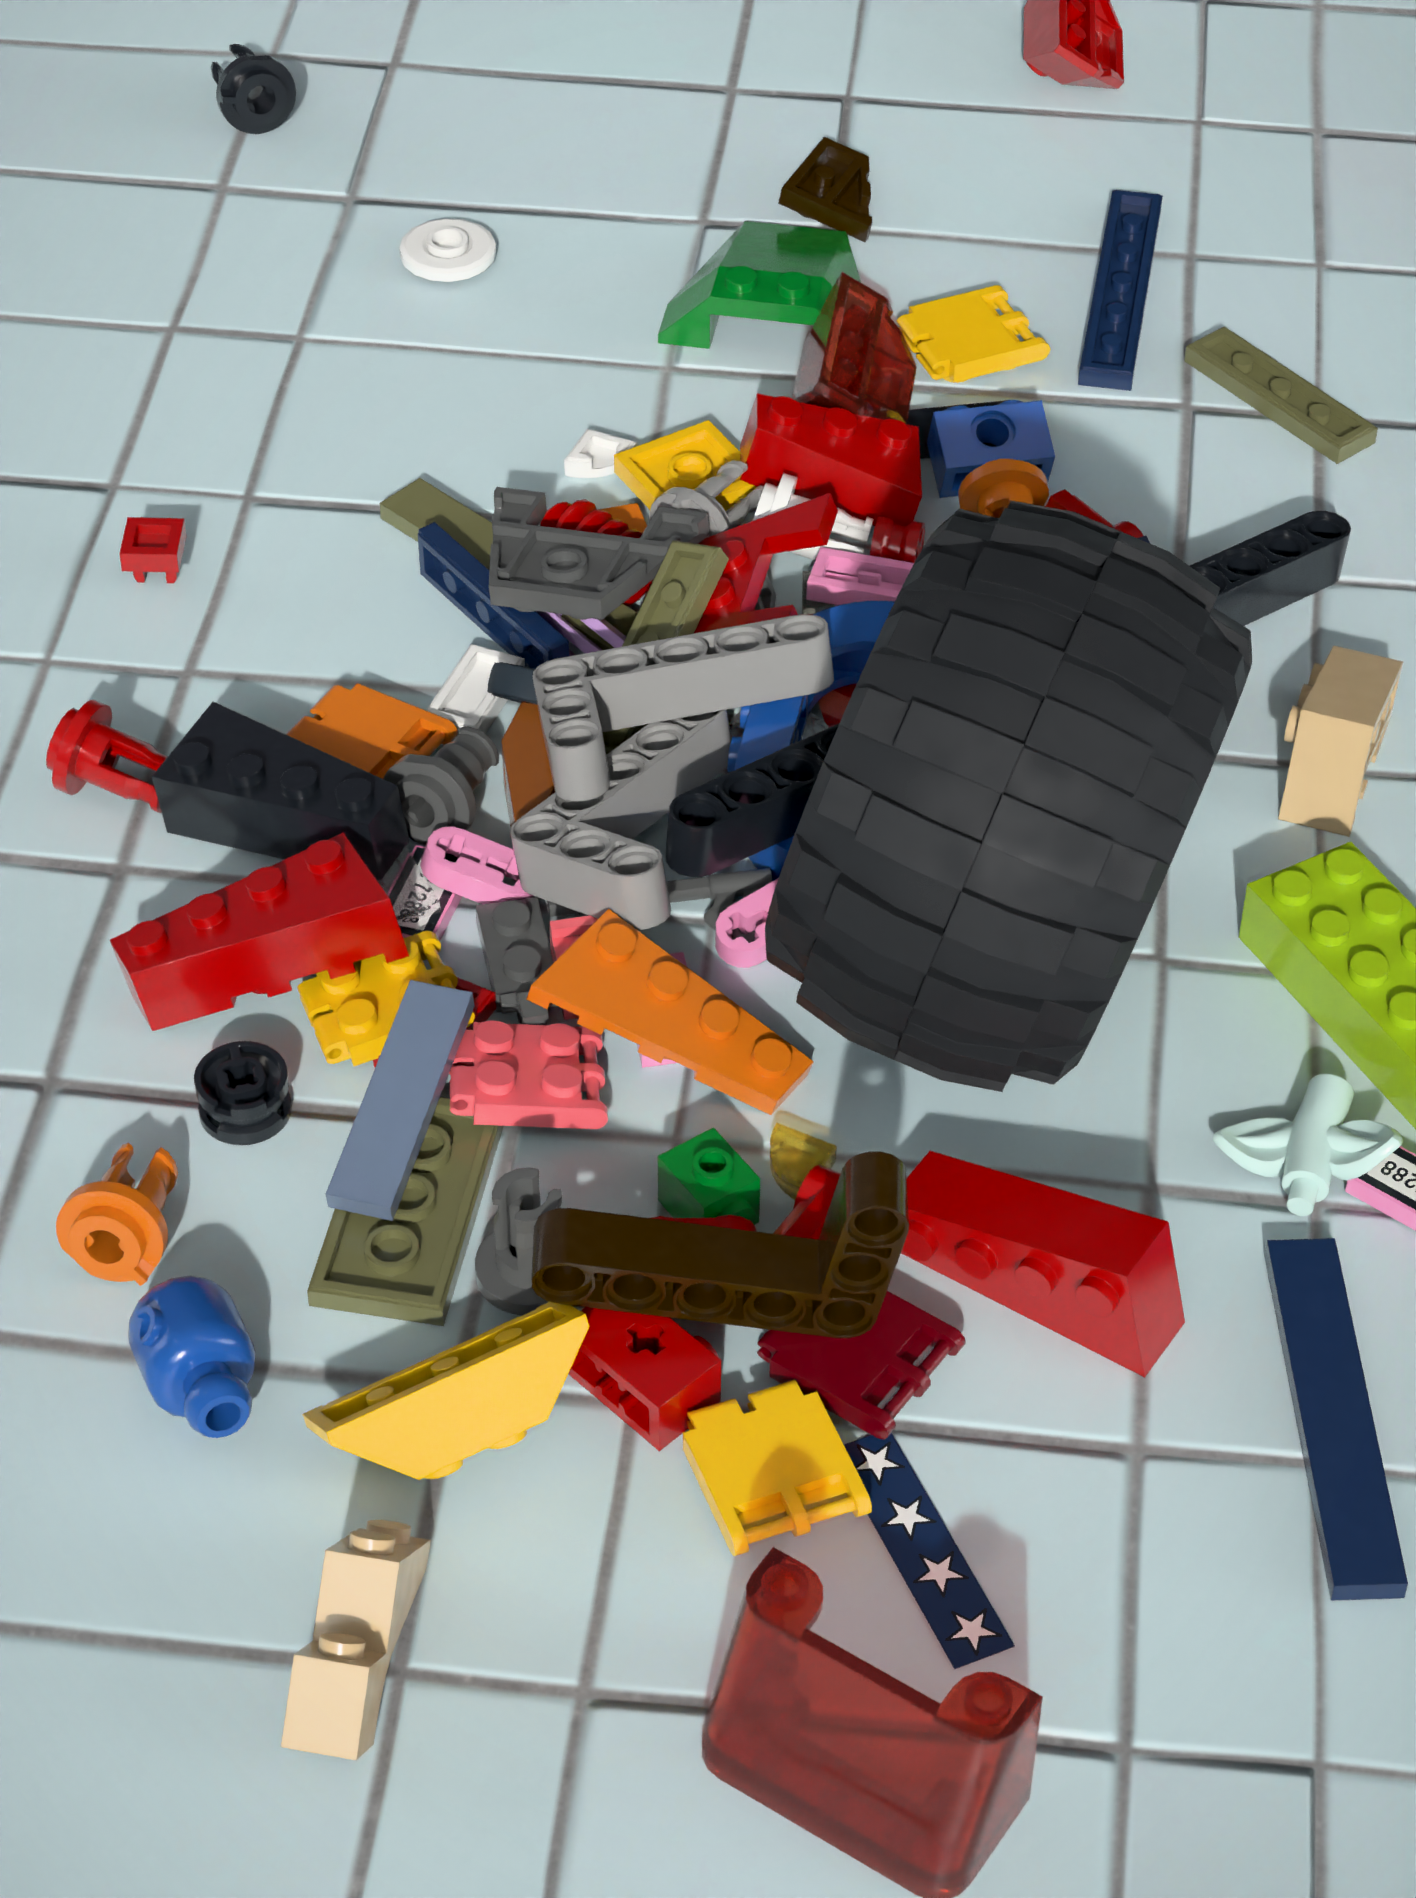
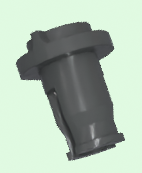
M469 726L461 727L458 730L459 735L452 742L445 744L434 757L408 754L400 758L386 772L383 779L398 786L408 837L413 841L426 845L433 831L439 828L456 827L468 830L471 827L476 815V801L473 790L482 782L485 772L491 766H496L499 763L496 745L489 736L479 729Z
M531 1167L515 1169L505 1173L496 1181L492 1190L493 1205H498L493 1219L494 1231L482 1241L475 1257L476 1282L483 1297L496 1308L521 1316L549 1302L538 1296L532 1288L534 1225L539 1216L547 1211L560 1208L562 1204L561 1189H553L548 1193L546 1201L541 1205L539 1169Z

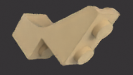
M369 1520L367 1521L366 1529L359 1528L356 1531L350 1532V1535L325 1550L313 1640L295 1653L293 1657L281 1742L282 1748L357 1760L374 1745L380 1701L390 1659L424 1576L429 1557L431 1540L411 1537V1526L394 1521Z

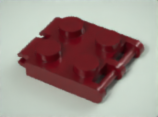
M887 1291L875 1324L871 1330L860 1336L832 1338L768 1330L757 1342L758 1346L761 1347L757 1354L763 1360L770 1363V1378L781 1384L795 1380L803 1395L817 1391L825 1409L878 1439H886L896 1427L895 1416L912 1396L921 1397L931 1386L929 1376L947 1355H957L966 1341L963 1334L955 1327Z

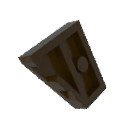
M823 137L784 184L778 204L796 211L803 217L814 219L838 231H846L847 235L866 242L872 226V216H869L871 187L867 181L870 172L869 156Z

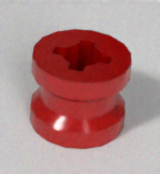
M879 516L873 532L870 556L915 563L924 547L925 524L912 521L907 526L898 525L890 517Z

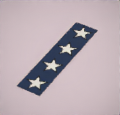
M892 1432L886 1439H878L870 1435L844 1444L870 1497L872 1512L867 1515L953 1668H960L1015 1647Z

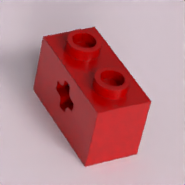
M589 1307L581 1310L586 1314L590 1327L568 1374L658 1451H661L689 1429L687 1422L690 1419L687 1412L721 1402V1359L713 1346L700 1336L693 1337L670 1317Z

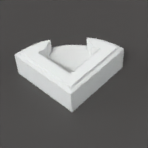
M587 429L564 460L565 476L598 478L615 474L614 454L636 447L637 442Z

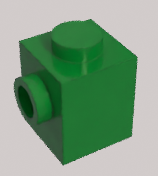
M714 1127L657 1156L658 1201L673 1218H715L718 1216L734 1215L748 1219L754 1225L759 1223L760 1177Z

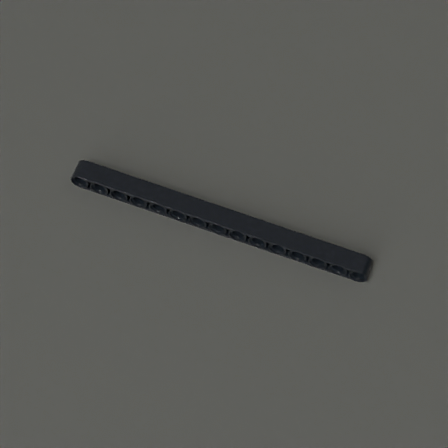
M1308 512L1194 563L1190 567L1220 587L1213 608L1245 626L1336 583L1341 575L1351 526L1344 517L1333 512ZM839 723L680 794L673 799L669 806L665 851L666 863L670 869L687 877H704L793 837Z

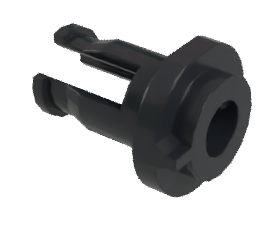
M229 45V50L237 59L231 62L225 70L218 62H212L211 64L212 78L217 84L216 99L220 112L239 131L249 134H262L274 130L288 118L295 104L296 87L292 75L279 60L270 55L255 56L253 51L244 45ZM261 86L263 90L260 95L255 99H250L248 94L251 90Z

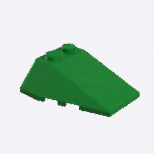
M745 221L667 304L658 332V343L710 349L720 315L815 326L814 361L867 366L874 337V324L846 231Z

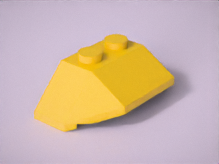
M548 1302L527 1314L509 1320L476 1337L302 1415L306 1427L333 1447L418 1480L422 1478H441L457 1471L463 1465V1459L487 1448L500 1449L516 1444L526 1436L527 1429L548 1420L590 1326L586 1314L571 1305Z

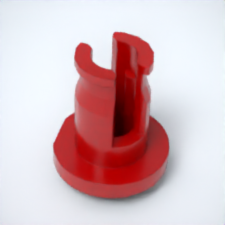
M89 700L79 710L72 708L67 711L53 733L46 755L47 768L53 770L52 783L54 788L66 794L75 795L88 782L123 798L144 801L150 804L151 810L162 813L154 785L115 769L121 756L153 771H157L168 756L160 753L152 744L110 727L112 710L106 704L96 700Z

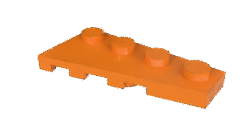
M610 909L597 919L531 985L526 999L545 1009H548L551 1003L579 1016L577 1024L600 1035L607 1029L640 1045L638 1053L659 1063H662L663 1059H667L694 1070L695 1080L769 1115H772L808 1076L814 1063L813 1060Z

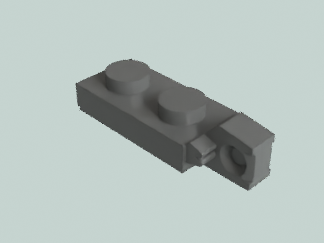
M538 897L475 905L476 923L491 990L495 992L496 1012H502V1014L516 1012L519 1024L547 1025V1020L549 1019L548 1009L526 1000L531 985L554 963ZM551 1003L549 1007H555L556 1005Z

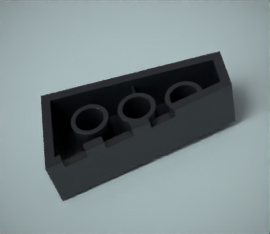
M212 702L152 776L167 833L284 860L306 850L318 841L328 840L344 833L379 882L383 880L410 842L397 785L216 702Z

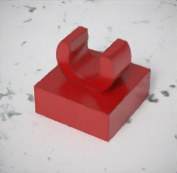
M127 517L119 553L122 571L133 572V576L138 583H145L147 572H165L167 583H174L177 573L180 571L187 537L184 518Z

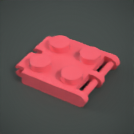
M494 1020L473 1022V1030H465L449 1072L451 1078L449 1081L450 1112L460 1116H473L474 1125L600 1129L604 1127L608 1121V1111L606 1105L600 1101L599 1090L605 1085V1072L597 1064V1053L601 1051L603 1046L602 1035L585 1027H574L561 1023L529 1025L506 1024ZM579 1055L584 1056V1063H580ZM582 1092H586L587 1100H582Z

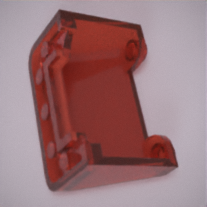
M772 1547L753 1571L746 1584L703 1721L702 1759L707 1769L718 1779L917 1896L923 1898H953L960 1895L970 1886L1030 1799L1043 1696L995 1672H976L963 1677L952 1687L942 1703H938L812 1632L810 1628L817 1621L823 1608V1585L818 1575L807 1565Z

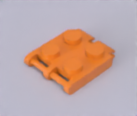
M357 683L351 690L340 685H334L310 709L311 714L316 715L313 718L304 716L286 735L383 779L386 772L400 758L408 754L430 756L441 744L445 745L452 742L457 736L458 731L456 726L448 719Z

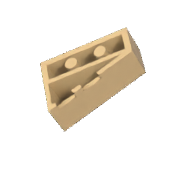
M1333 645L1324 665L1314 663L1309 682L1303 685L1297 706H1292L1286 725L1284 741L1294 743L1278 820L1350 837L1354 826L1358 800L1363 799L1367 788L1368 780L1363 779L1369 763H1375L1392 715L1403 661Z

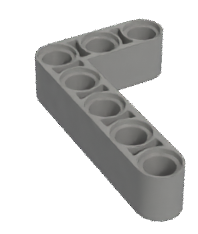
M809 614L788 616L546 661L533 671V683L554 789L558 797L573 802L597 798L610 787L609 769L602 732L809 695L823 691L834 682L828 623L824 618Z
M723 709L721 711L646 725L606 755L610 787L604 794L591 800L573 802L558 797L555 792L518 819L511 826L510 836L522 889L530 895L597 919L610 909L637 930L649 929L665 922L671 914V904L662 854L655 847L633 839L667 814L673 799L680 794L709 782L728 767V754L732 739L727 710Z

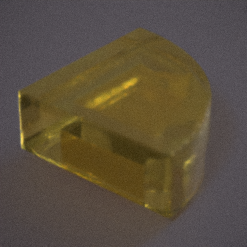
M776 1123L770 1138V1169L774 1180L785 1194L795 1200L804 1178L815 1165L821 1164L830 1169L836 1162L837 1146Z

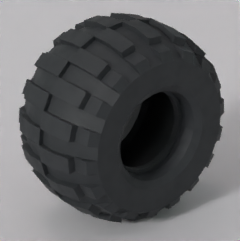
M1010 501L1008 508L1004 509L999 518L958 509L931 534L922 548L874 644L819 771L772 897L765 925L766 960L802 983L797 993L796 1003L847 1040L942 1081L1003 1092L1011 1074L1054 1085L1077 1066L1097 1029L1151 911L1219 752L1251 669V631L1213 608L1220 587L1169 551L1072 511Z

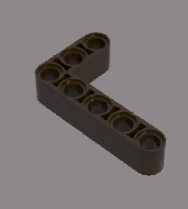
M869 1151L849 1159L842 1168L819 1239L574 1208L553 1209L539 1216L534 1225L532 1288L544 1300L557 1304L832 1338L860 1336L871 1330L877 1320L908 1234L909 1216L906 1167L896 1156L881 1151Z

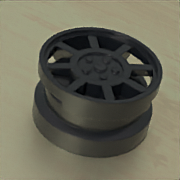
M237 1041L211 1050L198 1063L194 1074L196 1096L199 1101V1118L203 1128L210 1136L227 1144L251 1145L270 1139L285 1127L291 1116L292 1105L288 1091L287 1066L283 1057L276 1050L258 1042ZM281 1104H283V1110L279 1115L277 1111L279 1110ZM212 1117L220 1122L219 1127L214 1125L209 1118Z

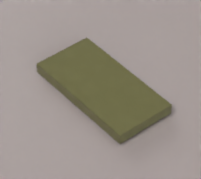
M440 1097L393 1221L334 1209L307 1290L309 1306L444 1326L504 1126L474 1125L473 1116H460L451 1113L450 1098Z

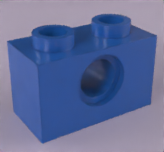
M1008 400L994 406L975 408L953 406L944 411L933 412L927 445L939 498L958 496L960 484L970 472L989 461L997 459H1015L1029 462L1041 469L1047 478V482L1049 481L1055 453L1042 400L1031 402ZM983 443H991L996 445L997 447H990L984 445Z

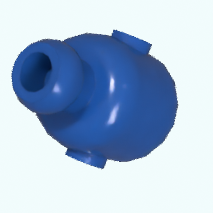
M195 1276L171 1278L154 1286L138 1301L131 1314L128 1340L155 1403L172 1416L185 1417L190 1427L203 1436L220 1438L237 1432L245 1425L252 1409V1396L247 1385L254 1373L256 1352L232 1297L227 1290L214 1281Z

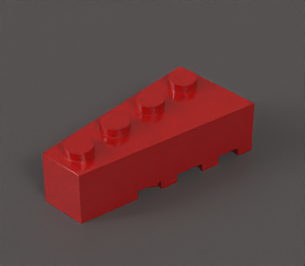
M344 833L328 840L318 841L296 855L272 866L259 868L237 882L213 893L200 895L178 909L154 920L141 922L129 931L109 940L132 997L152 1031L234 1008L236 996L253 992L256 994H267L269 998L292 991V980L327 970L330 979L354 973L356 972L354 962L384 954L386 962L389 963L409 957L390 898Z
M931 1150L907 1177L909 1230L901 1254L1144 1378L1184 1325L1185 1318L1168 1221Z

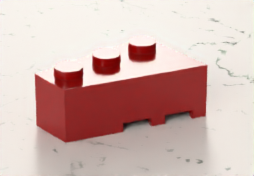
M757 393L740 444V461L748 466V470L740 476V480L756 487L760 485L765 486L766 483L779 486L780 480L785 473L798 477L795 495L814 499L831 493L837 508L861 520L866 521L867 517L873 518L872 526H875L879 516L890 517L895 524L907 526L914 520L922 499L919 427L905 424L896 419L884 420L851 413L843 408H826L798 402L790 397H773Z

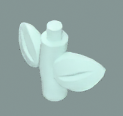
M1320 1074L1309 1081L1305 1096L1294 1121L1282 1118H1258L1225 1127L1216 1131L1213 1135L1215 1144L1241 1167L1264 1177H1279L1283 1175L1282 1187L1289 1195L1286 1206L1291 1213L1298 1216L1310 1215L1313 1212L1315 1203L1327 1197L1332 1176L1340 1180L1358 1178L1373 1169L1403 1143L1400 1133L1386 1124L1371 1120H1352L1344 1123L1354 1097V1090L1347 1080L1333 1074Z

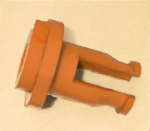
M997 459L985 463L970 472L963 479L958 490L960 509L995 518L1001 516L1004 509L1008 508L1010 501L1044 506L1049 497L1047 478L1042 470L1029 462L1015 459Z
M128 1142L122 1145L114 1154L111 1168L107 1170L100 1181L85 1184L68 1196L57 1217L56 1233L61 1248L90 1275L114 1282L134 1280L141 1286L147 1282L167 1247L168 1228L161 1212L165 1206L166 1196L177 1182L178 1169L175 1160L169 1152L160 1147L156 1150L135 1189V1179L131 1177L127 1170V1165L134 1154L133 1146Z

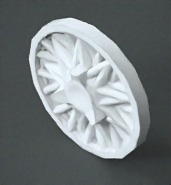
M445 218L427 221L412 228L402 237L399 251L404 267L414 275L431 281L453 282L469 279L484 272L494 262L496 243L492 234L480 224L464 219Z

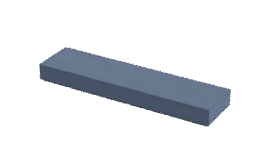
M414 980L409 981L326 1191L328 1207L393 1221L475 1006L473 992Z

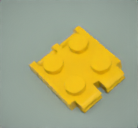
M1000 285L909 306V314L902 315L896 320L900 326L896 328L897 333L912 352L921 353L917 354L916 358L931 378L935 380L943 378L953 383L964 382L971 378L1002 370H1011L1018 366L1041 361L1050 353L1048 343L1041 337L1036 338L1029 330V320L1023 312L1014 311L1007 302L1008 294ZM999 308L1003 315H999L995 309ZM1020 334L1024 341H1020L1016 335Z
M423 931L403 938L409 957L387 963L384 954L354 962L356 969L354 973L330 979L328 971L325 970L315 973L316 977L303 981L297 986L300 1000L311 1026L315 1029V1035L327 1063L335 1064L351 1059L353 1066H357L378 1059L410 980L455 989L458 983L457 976L450 966L443 964L438 954L441 950V943L434 932ZM426 959L431 967L430 970L426 969L423 962ZM472 1012L467 1027L470 1026L475 1019L474 1012Z
M791 1380L747 1394L750 1402L747 1403L749 1412L743 1414L735 1398L687 1412L690 1419L687 1422L689 1431L683 1432V1451L733 1556L749 1552V1544L788 1531H791L795 1537L810 1533V1524L851 1511L855 1517L872 1512L869 1494L817 1391L803 1395L798 1383L795 1380Z

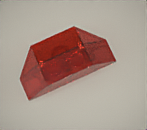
M842 272L803 345L792 399L826 408H843L859 416L865 415L884 420L896 419L907 424L917 367L903 333L890 317L893 314V310L888 298L846 273Z

